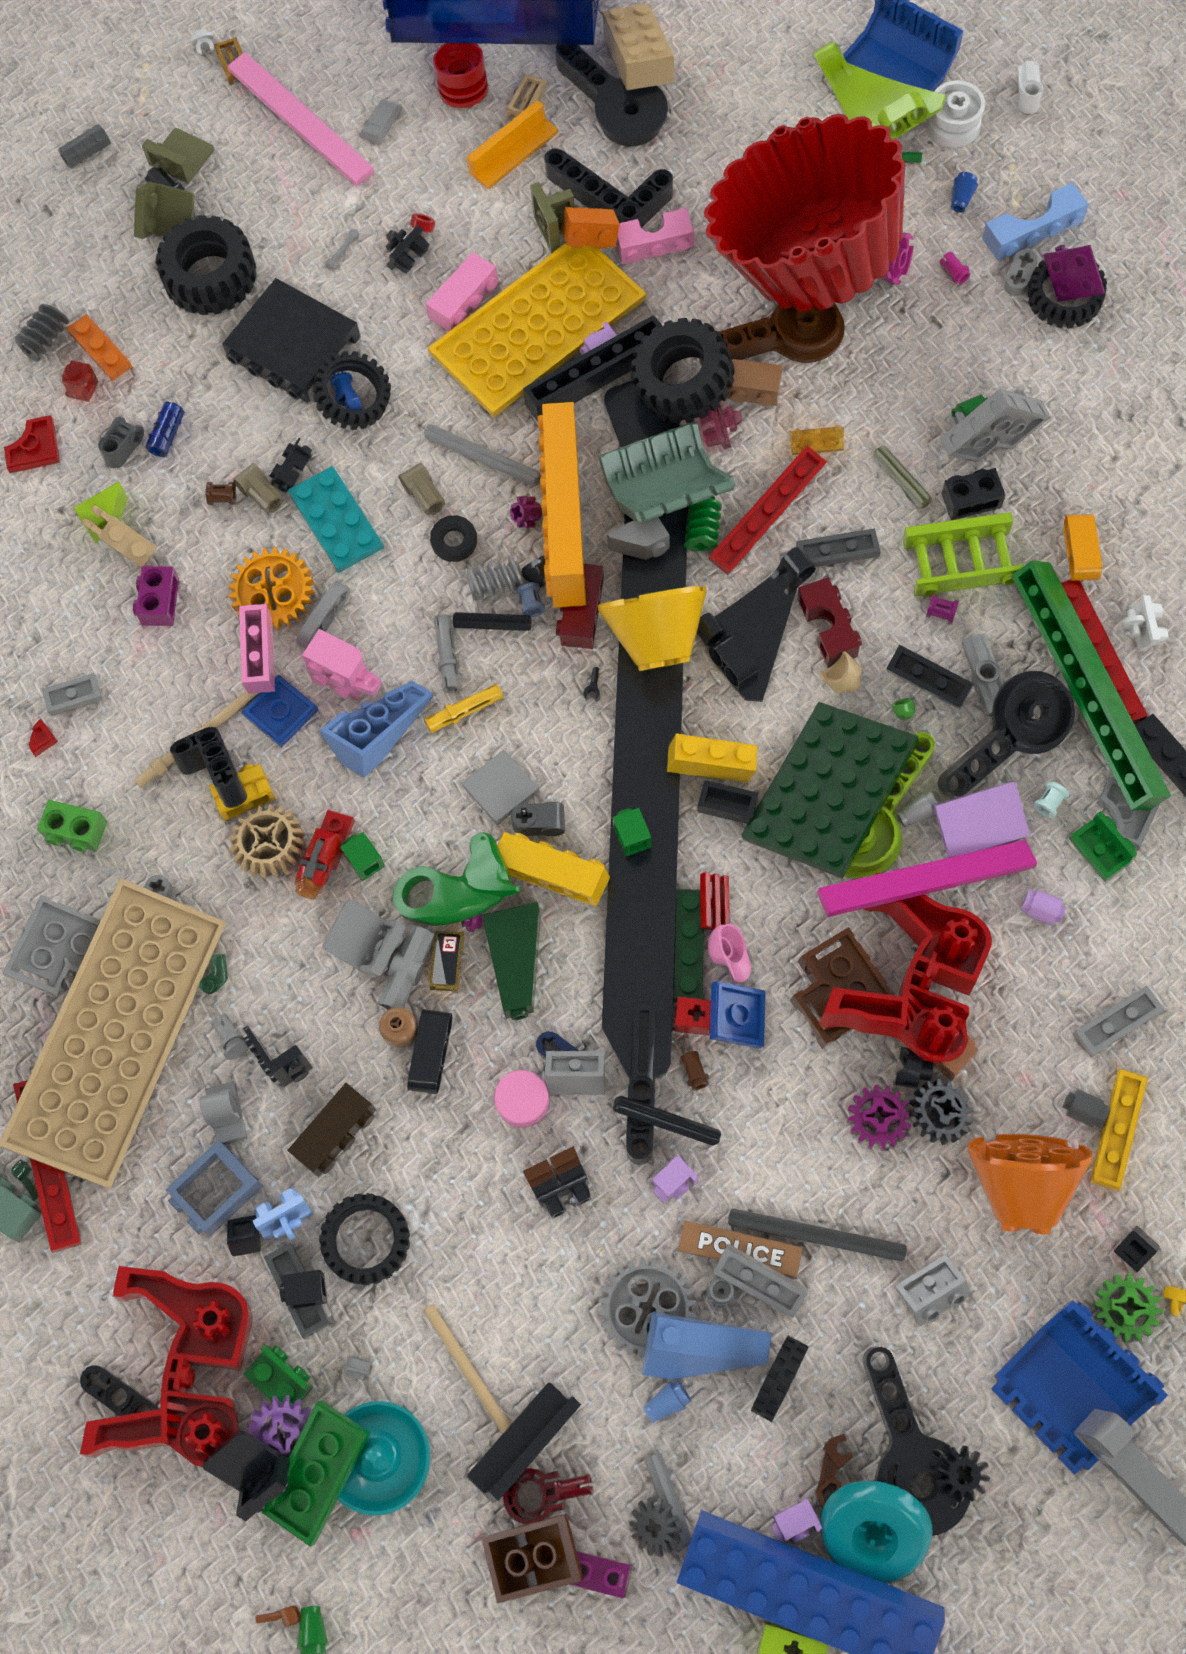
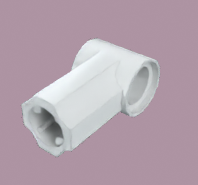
M1025 61L1017 69L1018 109L1025 114H1033L1039 110L1044 87L1040 81L1039 66L1034 61Z

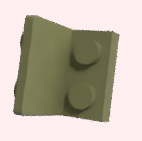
M174 128L162 144L147 139L142 145L150 166L161 167L167 174L187 184L191 182L215 150L212 144L178 128Z
M150 181L136 187L134 237L144 239L152 234L164 236L167 232H172V227L177 223L181 225L185 223V219L190 217L193 220L195 194Z

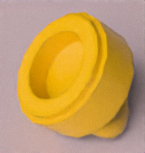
M1172 1286L1164 1287L1162 1298L1171 1300V1314L1174 1317L1180 1316L1183 1304H1186V1290Z

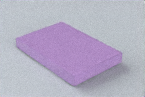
M1015 781L933 805L947 858L988 849L1030 836Z

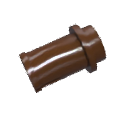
M691 1051L682 1055L680 1058L689 1079L687 1085L691 1086L694 1091L707 1087L710 1077L709 1074L704 1072L698 1052Z

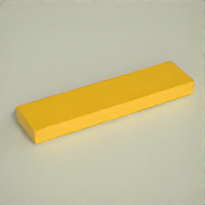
M1122 1069L1117 1070L1108 1105L1110 1110L1103 1125L1089 1183L1118 1192L1121 1190L1148 1077Z

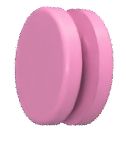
M517 1070L508 1073L499 1081L494 1093V1102L499 1115L506 1123L515 1127L525 1128L537 1124L543 1119L549 1108L550 1098L544 1081L531 1071Z

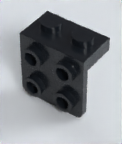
M248 1025L243 1028L247 1035L243 1038L245 1044L254 1053L256 1058L260 1060L258 1061L260 1067L273 1083L279 1081L283 1087H286L293 1081L296 1083L303 1080L309 1074L308 1071L313 1068L297 1045H294L273 1060Z
M238 1431L204 1460L203 1469L239 1491L236 1516L246 1522L255 1513L261 1512L274 1497L280 1496L285 1491L288 1485L287 1476L290 1459L249 1433Z

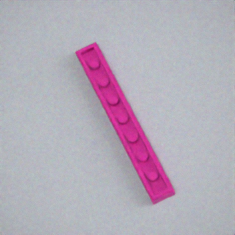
M1022 840L821 887L818 889L817 895L827 917L1033 869L1036 867L1037 861L1027 841Z

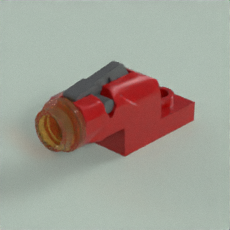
M327 810L321 828L315 829L296 875L294 884L296 885L295 892L298 895L308 899H316L317 895L321 894L331 870H337L343 854L340 846L350 836L355 822L354 817Z

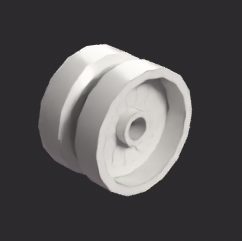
M957 80L946 82L934 91L945 94L946 99L942 110L928 118L927 130L935 142L945 147L957 148L966 146L973 142L980 132L985 99L983 93L971 83Z

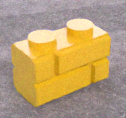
M260 764L245 765L238 773L247 793L246 801L240 806L234 808L226 807L214 784L209 785L217 808L225 821L247 812V810L255 809L258 805L262 806L276 799Z

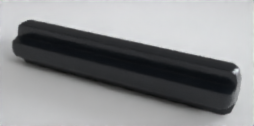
M455 612L453 614V626L455 628L530 631L532 619L530 615Z

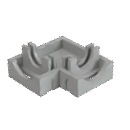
M999 389L968 416L965 417L963 413L956 412V417L949 418L953 428L942 436L940 440L949 456L979 462L997 446L1012 450L1048 421L1051 416L1042 400L1028 397L1024 391L1019 389L1014 393Z
M40 895L36 907L24 927L23 934L19 938L11 958L3 970V976L31 985L57 998L68 973L77 974L101 920L87 914L83 915L77 912L76 909L59 902L56 903L51 901L50 898ZM20 968L48 980V984L19 973Z

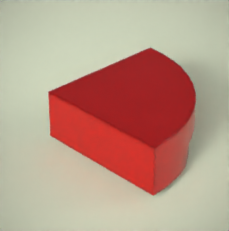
M42 719L33 726L29 747L33 755L37 757L58 741Z

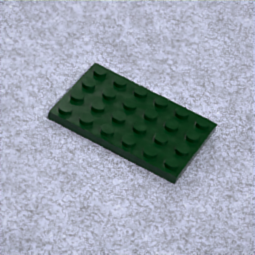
M818 702L756 808L752 821L748 822L741 834L743 840L843 879L919 742L918 736Z

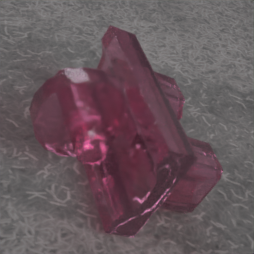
M720 405L715 412L713 410L709 411L707 417L703 419L699 417L702 426L711 423L715 425V427L702 432L706 445L711 447L721 444L724 450L731 448L727 427H729L730 432L737 431V425L742 421L741 412L733 410L732 406H727L724 408L725 413H723Z

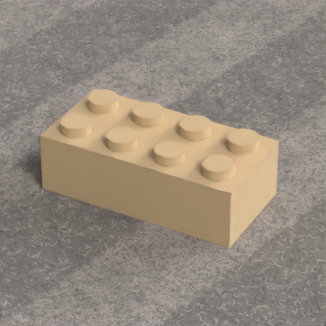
M640 3L632 7H615L611 10L603 11L604 40L626 90L673 83L674 55L650 4Z

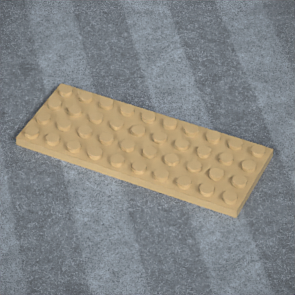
M120 878L3 1133L0 1147L111 1189L226 922Z

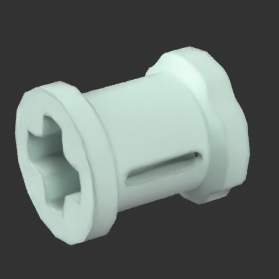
M1049 781L1045 785L1046 791L1039 800L1035 801L1033 807L1044 817L1054 819L1057 814V808L1063 800L1068 799L1069 792L1062 785Z

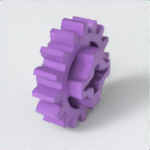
M289 1395L285 1396L283 1402H279L277 1396H273L271 1405L262 1401L261 1411L253 1410L252 1419L254 1421H249L248 1431L251 1432L249 1434L289 1458L296 1442L291 1443L300 1436L309 1418L310 1408L308 1406L301 1409L300 1399H297L294 1404L290 1403ZM272 1415L270 1421L264 1423V1421ZM278 1422H280L281 1428H283V1431L285 1432V1438L283 1437V1433L278 1428Z

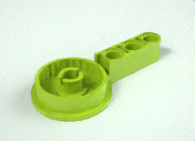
M925 732L915 734L919 740L917 746L925 747L927 752H919L914 749L905 766L910 768L912 773L905 774L902 772L893 787L898 794L888 796L870 828L867 838L864 839L845 873V877L859 879L875 875L876 872L881 874L886 872L897 860L902 846V833L895 817V811L931 760L935 741L930 734Z

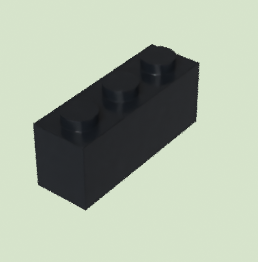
M900 644L886 668L887 672L959 710L974 684Z

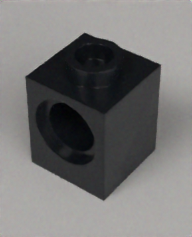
M321 1270L283 1275L284 1284H280L279 1287L282 1303L286 1302V1306L290 1309L328 1304L325 1273Z

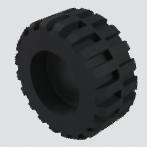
M200 215L197 219L193 220L190 217L185 219V223L174 225L172 227L173 231L167 232L164 235V242L159 243L156 265L166 293L174 301L175 305L182 309L185 308L187 312L193 314L197 311L199 315H208L210 312L216 315L222 313L221 311L224 309H228V311L235 307L234 304L237 302L241 303L246 298L245 294L251 292L253 288L252 283L255 282L257 275L255 259L243 231L238 226H234L233 222L227 219L222 221L221 217L218 216L207 218L206 215ZM211 256L225 258L224 263L210 273L201 275L188 273L190 267L200 259Z
M678 318L677 322L669 320L664 322V326L653 328L651 330L652 334L649 336L645 335L640 341L642 345L641 347L637 346L633 354L635 359L631 361V378L640 398L653 415H657L663 421L670 419L671 423L680 424L681 420L690 423L695 418L700 417L703 419L707 417V413L711 410L715 412L720 407L719 402L727 399L729 395L728 389L733 387L735 368L732 362L733 359L721 334L715 331L712 325L708 323L703 324L701 320L694 318L691 321H688L687 318ZM690 357L704 360L699 372L689 381L677 385L662 382L666 371L677 361Z

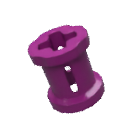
M933 594L926 617L935 616L948 620V623L952 624L959 601L951 602L937 598V595Z

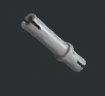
M441 614L434 618L440 657L438 669L442 675L443 691L451 694L461 689L458 678L460 666L455 656L451 616Z

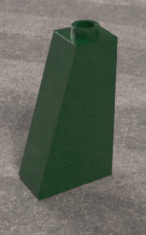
M538 902L482 915L506 1019L521 1020L527 1018L529 1013L534 1012L541 920Z

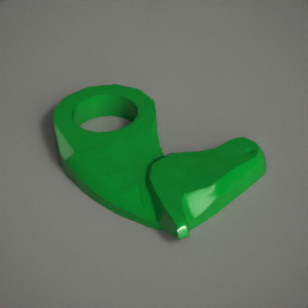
M480 832L470 839L469 848L471 855L462 876H451L425 866L409 869L396 883L393 890V903L399 913L409 921L431 926H442L462 922L480 915L498 904L504 897L520 893V887L511 885L508 869L494 837L489 833ZM422 881L433 882L434 892L431 900L420 908H410L408 895L411 889Z

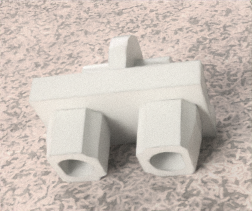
M1143 595L1140 597L1141 600L1131 605L1127 611L1128 617L1121 622L1123 630L1131 631L1132 636L1136 639L1138 651L1141 652L1147 651L1152 646L1161 645L1169 638L1167 629L1165 627H1157L1156 623L1162 618V605L1152 603L1150 595Z

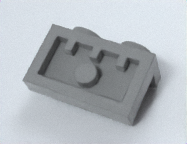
M947 1254L895 1285L898 1294L914 1314L915 1321L919 1326L934 1322L943 1312L951 1307L960 1306L970 1296L967 1280Z

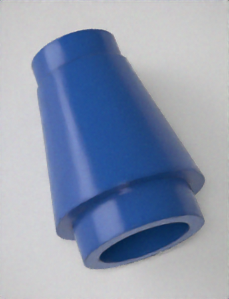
M960 172L954 179L951 202L952 210L956 212L965 211L978 187V179L974 174Z

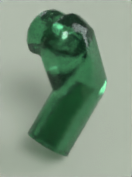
M225 954L211 956L213 971L200 981V989L207 994L216 993L227 982L228 973Z

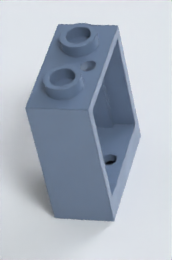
M218 1140L165 1190L171 1196L168 1202L179 1213L184 1210L188 1214L190 1219L187 1223L198 1234L203 1231L211 1236L253 1197L263 1185L228 1147ZM219 1157L243 1185L208 1219L204 1220L183 1197L181 1192Z

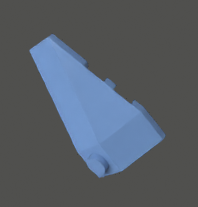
M411 681L385 693L384 698L376 702L370 703L367 701L361 704V708L351 713L345 711L338 714L320 730V733L342 765L364 778L384 760L431 701L433 693Z
M652 1312L641 1374L673 1380L767 1364L772 1333Z

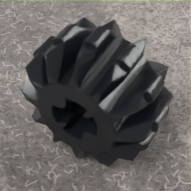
M963 1445L961 1447L960 1454H958L955 1447H949L951 1459L940 1454L939 1459L945 1463L944 1468L940 1466H935L934 1468L935 1472L944 1474V1477L936 1480V1484L938 1486L947 1485L943 1493L946 1497L952 1496L955 1492V1500L962 1503L966 1494L969 1501L973 1502L976 1500L974 1489L981 1494H984L986 1491L984 1487L979 1485L980 1480L990 1481V1476L980 1472L988 1468V1463H977L981 1454L978 1451H974L969 1456V1447ZM966 1466L965 1473L968 1475V1478L965 1481L959 1479L958 1482L959 1475L956 1470L958 1467L965 1469Z

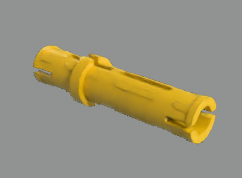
M494 683L488 688L453 705L450 703L445 705V709L424 718V722L429 732L433 734L441 728L450 724L455 725L465 716L503 699V693L499 685Z

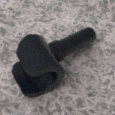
M593 667L590 685L584 689L583 693L586 701L589 692L597 693L596 702L601 698L600 691L597 688L598 667Z

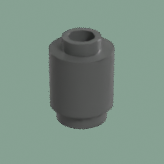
M1077 1089L1075 1093L1069 1092L1062 1107L1067 1109L1066 1116L1092 1128L1094 1125L1101 1128L1110 1110V1106L1104 1104V1100L1080 1089Z

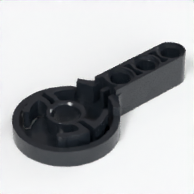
M871 1347L865 1351L862 1362L889 1437V1445L881 1455L882 1458L876 1470L875 1481L894 1485L893 1477L896 1466L893 1464H896L894 1486L910 1493L925 1507L932 1522V1536L945 1533L961 1521L970 1504L966 1494L962 1503H958L955 1500V1492L950 1497H946L943 1494L947 1485L938 1486L936 1484V1480L944 1477V1474L935 1472L934 1468L935 1466L943 1468L945 1466V1463L939 1459L940 1454L943 1453L951 1459L949 1454V1447L951 1446L939 1439L925 1436L919 1430L892 1353L884 1347ZM876 1352H881L886 1358V1364L881 1370H875L871 1365V1357ZM891 1382L895 1385L897 1393L894 1399L886 1401L882 1396L881 1390L886 1383ZM902 1413L907 1418V1427L903 1431L897 1432L893 1428L892 1421L897 1414ZM966 1466L965 1469L957 1468L958 1482L959 1479L965 1481L968 1478V1475L965 1473ZM918 1473H928L933 1479V1491L927 1497H916L911 1490L912 1478Z

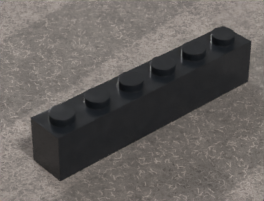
M652 315L523 388L525 406L538 422V415H543L542 404L576 403L631 371V361L635 359L633 355L637 346L641 347L642 345L640 341L645 335L649 336L652 334L651 330L656 326L658 328L662 327V324L655 315Z

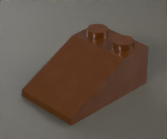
M567 1514L521 1525L481 1538L497 1604L584 1580Z

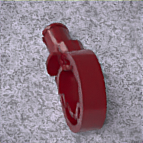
M526 1468L519 1478L526 1474H529L530 1478L520 1480L521 1483L534 1481L540 1486L543 1493L541 1506L533 1512H526V1515H536V1518L526 1519L515 1511L516 1508L520 1513L525 1512V1509L520 1506L518 1501V1491L521 1485L516 1484L512 1492L516 1481L503 1495V1502L507 1513L515 1521L529 1524L548 1519L553 1512L565 1509V1503L550 1506L549 1503L593 1495V1486L580 1487V1485L593 1482L591 1475L586 1474L584 1476L545 1483V1480L560 1478L559 1472L546 1473L539 1469ZM535 1474L539 1475L540 1479L535 1478ZM550 1489L555 1490L554 1495H550Z

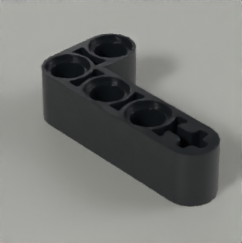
M206 727L177 740L171 745L170 752L182 774H192L207 767L212 782L226 807L234 808L246 801V790L216 727Z

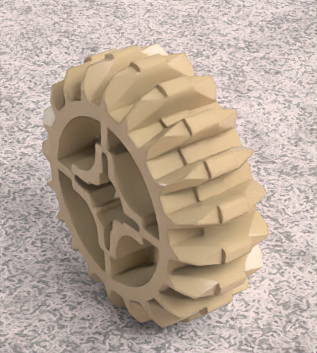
M269 804L267 810L264 811L262 806L258 805L257 813L255 814L251 810H247L249 817L247 819L239 817L238 821L241 826H233L232 830L236 835L230 836V842L234 844L230 847V851L235 855V862L241 864L240 867L244 872L250 870V874L254 877L260 873L262 878L266 879L269 872H271L273 877L277 878L278 870L281 869L284 873L288 874L287 865L296 866L297 862L294 857H302L303 853L299 848L305 847L306 844L304 839H301L305 836V832L300 828V821L294 819L292 812L285 813L284 808L281 806L275 811L273 805ZM271 824L270 826H268V827H266V828H261V827L264 826V825ZM288 830V842L283 849L280 842L284 837V832ZM253 835L255 842L251 846L252 850L248 853V840ZM261 837L264 840L272 841L275 846H273L271 843L263 842ZM270 855H274V856H275V857L270 858V859H265L267 856H270Z

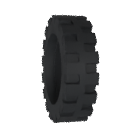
M789 1335L786 1337L751 1408L752 1412L770 1422L773 1421L809 1346Z

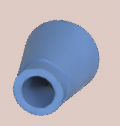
M676 1380L674 1383L669 1381L643 1408L649 1419L654 1423L657 1420L686 1409V1405L691 1402V1399L679 1380Z

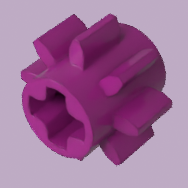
M518 496V503L511 504V519L517 523L518 528H535V521L541 520L542 517L541 505L536 502L535 496Z

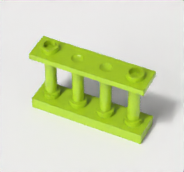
M1011 512L905 527L903 535L904 549L913 548L916 550L922 578L916 580L914 596L923 595L924 597H931L933 594L997 584L1005 586L1015 584L1012 575L1024 567V564L1012 566L1005 537V535L1010 533L1013 524ZM980 538H995L1001 567L985 569L979 543ZM953 542H968L975 571L959 573ZM939 544L943 549L948 575L932 577L926 547Z

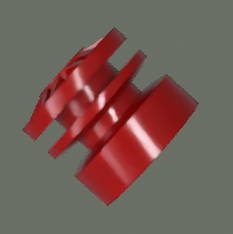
M462 39L449 41L439 47L434 54L433 63L440 98L445 104L455 108H467L480 103L486 97L489 90L482 49L478 44Z

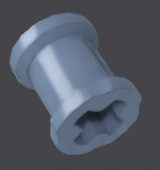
M527 583L517 588V595L521 598L523 604V615H530L533 618L546 611L545 604L541 603L538 583Z

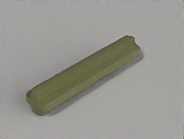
M884 445L877 448L874 452V458L920 508L929 505L932 499L930 494Z

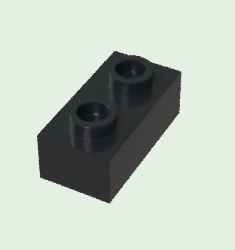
M704 780L697 812L748 824L753 819L759 793Z

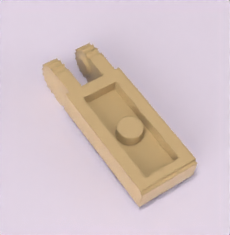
M93 505L91 508L93 513L108 523L103 530L86 518L81 523L97 534L99 539L140 568L145 566L157 549V546L115 516L111 517L101 508Z

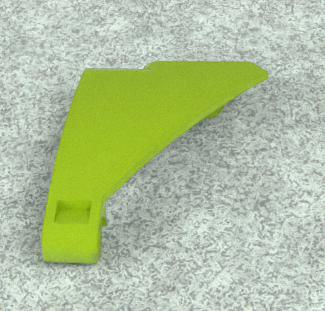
M830 41L813 53L848 120L860 116L867 117L872 121V127L877 125L888 127L891 139L903 135L940 112L946 99L945 94L904 84L846 62L836 42Z

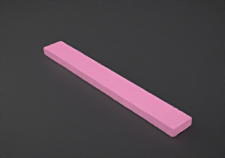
M246 52L227 66L229 72L353 185L357 187L374 173L373 167Z

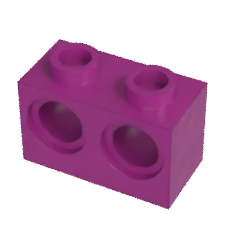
M141 567V575L137 576L136 579L138 598L133 602V613L138 617L142 626H174L179 577L173 567ZM161 582L159 585L153 586L155 583ZM157 606L156 609L150 610L151 607Z

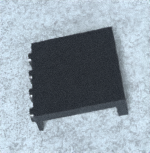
M275 278L224 340L222 345L229 362L236 366L239 364L245 367L255 377L260 376L266 379L274 388L280 387L284 389L292 398L296 400L300 398L309 403L308 391L314 384L315 376L321 364L328 357L331 359L333 354L339 353L347 341L355 344L361 336L356 321Z

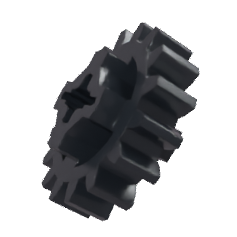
M940 1079L935 1080L933 1083L928 1081L913 1093L915 1097L909 1101V1104L915 1107V1109L909 1112V1116L916 1117L917 1119L913 1123V1127L920 1126L922 1128L920 1136L923 1137L929 1134L931 1143L939 1139L942 1145H946L950 1141L954 1143L969 1132L967 1126L973 1123V1120L967 1116L973 1112V1108L966 1107L965 1105L969 1097L962 1098L960 1096L962 1089L959 1087L953 1090L951 1081L942 1085ZM930 1095H937L936 1098H935V1097H932L931 1099L928 1098V1096H930ZM954 1125L953 1129H945L946 1126Z

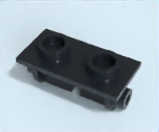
M300 438L297 439L294 445L288 444L282 454L286 458L282 465L277 463L269 477L273 478L271 485L273 486L274 483L278 484V489L284 493H287L288 489L294 486L300 476L292 468L295 467L303 471L312 457L311 448L305 445L303 447L298 445Z

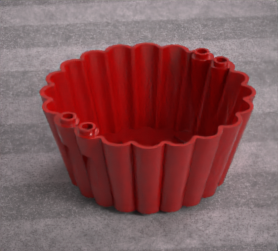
M834 114L823 121L816 117H804L799 120L794 128L784 125L779 126L768 136L767 141H758L751 144L745 149L743 158L727 165L723 174L725 179L718 181L711 188L710 196L713 201L704 210V217L710 222L706 228V235L716 244V250L765 299L774 301L780 308L794 307L797 311L804 312L813 307L818 310H825L830 308L835 302L838 304L849 302L856 293L868 291L873 286L875 279L886 275L889 270V263L893 262L898 256L899 244L902 241L906 170L905 161L902 159V144L898 140L890 139V129L884 125L872 127V121L862 116L848 120V117L844 114Z

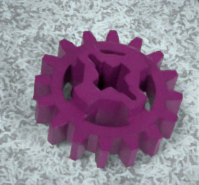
M875 1085L873 1092L870 1093L865 1087L862 1090V1098L858 1095L853 1097L856 1105H849L847 1111L854 1115L847 1117V1123L854 1124L850 1134L858 1133L860 1135L857 1141L859 1144L866 1140L868 1141V1149L871 1150L874 1144H878L880 1151H884L886 1143H889L894 1148L897 1145L895 1138L901 1141L905 1139L906 1135L902 1130L909 1131L911 1128V1124L905 1122V1120L910 1119L912 1116H909V1112L904 1111L909 1103L908 1101L900 1103V1092L891 1095L889 1086L885 1088L884 1092H881L879 1086ZM884 1100L893 1105L895 1109H891L886 1105ZM871 1101V1108L860 1112L862 1106ZM876 1112H880L881 1117H886L882 1124L878 1123V1119L873 1118ZM898 1123L897 1129L887 1135L889 1125ZM863 1127H868L874 1132V1135L868 1133Z

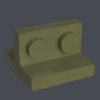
M540 182L530 185L533 216L552 254L560 247L559 234L562 233L565 207H575L574 196L571 189H567L546 197Z

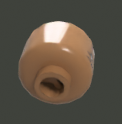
M394 1007L382 1015L379 1021V1031L388 1045L395 1048H403L415 1041L418 1024L414 1015L409 1010L402 1007Z

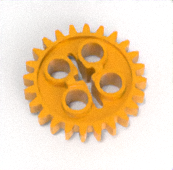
M277 547L272 549V553L263 548L262 555L260 556L253 551L254 559L250 560L244 557L246 565L244 567L236 565L240 573L231 574V577L236 582L228 584V587L233 591V593L228 595L231 601L234 602L231 606L235 611H238L237 615L239 617V606L257 605L260 601L266 600L265 604L272 614V623L276 629L281 631L282 623H285L290 628V620L293 618L299 622L300 618L297 614L299 612L307 614L308 612L304 605H311L313 603L308 597L315 594L313 588L309 587L315 584L313 578L309 577L312 572L309 567L305 568L307 564L303 559L299 560L295 552L290 555L286 548L283 549L281 554ZM268 568H270V580H271L272 583L274 584V586H273L272 588H271L270 580H269V578H268V576H267V569H268ZM282 571H288L284 577L278 578ZM262 576L258 583L252 584L256 577ZM271 591H272L274 600H275V602H276V606H277V609H276V610H273V609H274V604H273L274 601H273L272 596L269 594V592H271ZM291 595L289 601L282 603V599L285 596Z

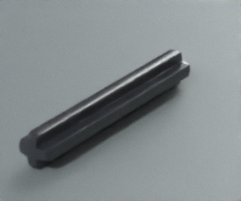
M622 1095L614 1100L613 1110L616 1113L711 1146L717 1145L720 1142L721 1131L719 1129Z

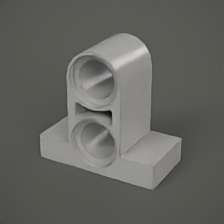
M231 1081L206 1088V1096H202L199 1099L200 1108L205 1122L214 1129L216 1142L220 1140L226 1145L248 1139L236 1083Z

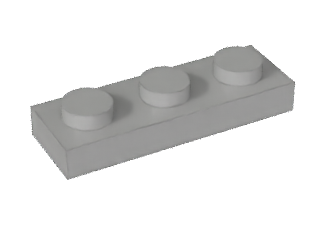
M1145 986L1085 1024L1073 1034L1088 1055L1093 1057L1162 1013L1164 1008L1148 986Z
M727 1244L713 1269V1273L792 1318L808 1294V1288L730 1244Z

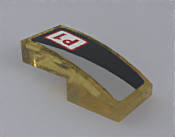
M435 932L430 972V990L458 991L462 970L461 958L464 946V932Z

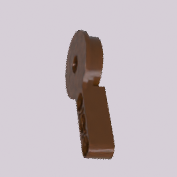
M835 303L825 310H818L813 307L804 312L797 311L794 307L784 309L777 306L770 319L769 317L719 331L732 359L743 360L774 351L796 362L811 363L829 357L839 348L844 337L845 325ZM699 358L700 364L703 365L704 360Z

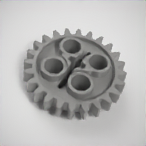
M643 1257L640 1259L639 1267H635L631 1260L628 1261V1271H625L620 1266L617 1267L620 1274L619 1278L609 1275V1279L613 1283L612 1287H602L608 1293V1298H599V1302L606 1304V1309L598 1312L599 1315H604L608 1318L601 1326H611L612 1330L607 1335V1338L615 1336L619 1338L616 1348H619L624 1343L627 1344V1355L634 1348L638 1349L639 1358H642L646 1349L648 1338L646 1327L651 1321L652 1313H648L641 1332L636 1334L635 1328L643 1311L639 1304L640 1302H647L655 1282L660 1283L659 1290L652 1303V1306L656 1308L655 1312L687 1318H695L697 1316L689 1311V1307L696 1305L697 1301L688 1300L687 1298L694 1290L693 1288L684 1289L683 1287L688 1278L685 1277L678 1280L676 1278L679 1272L678 1268L674 1269L671 1273L668 1272L667 1261L660 1268L657 1267L656 1258H653L651 1265L646 1266ZM636 1278H643L648 1283V1291L643 1296H636L631 1291V1283ZM664 1291H671L676 1296V1304L670 1309H665L659 1304V1296ZM627 1306L633 1308L636 1312L635 1321L629 1325L620 1322L618 1317L619 1311Z

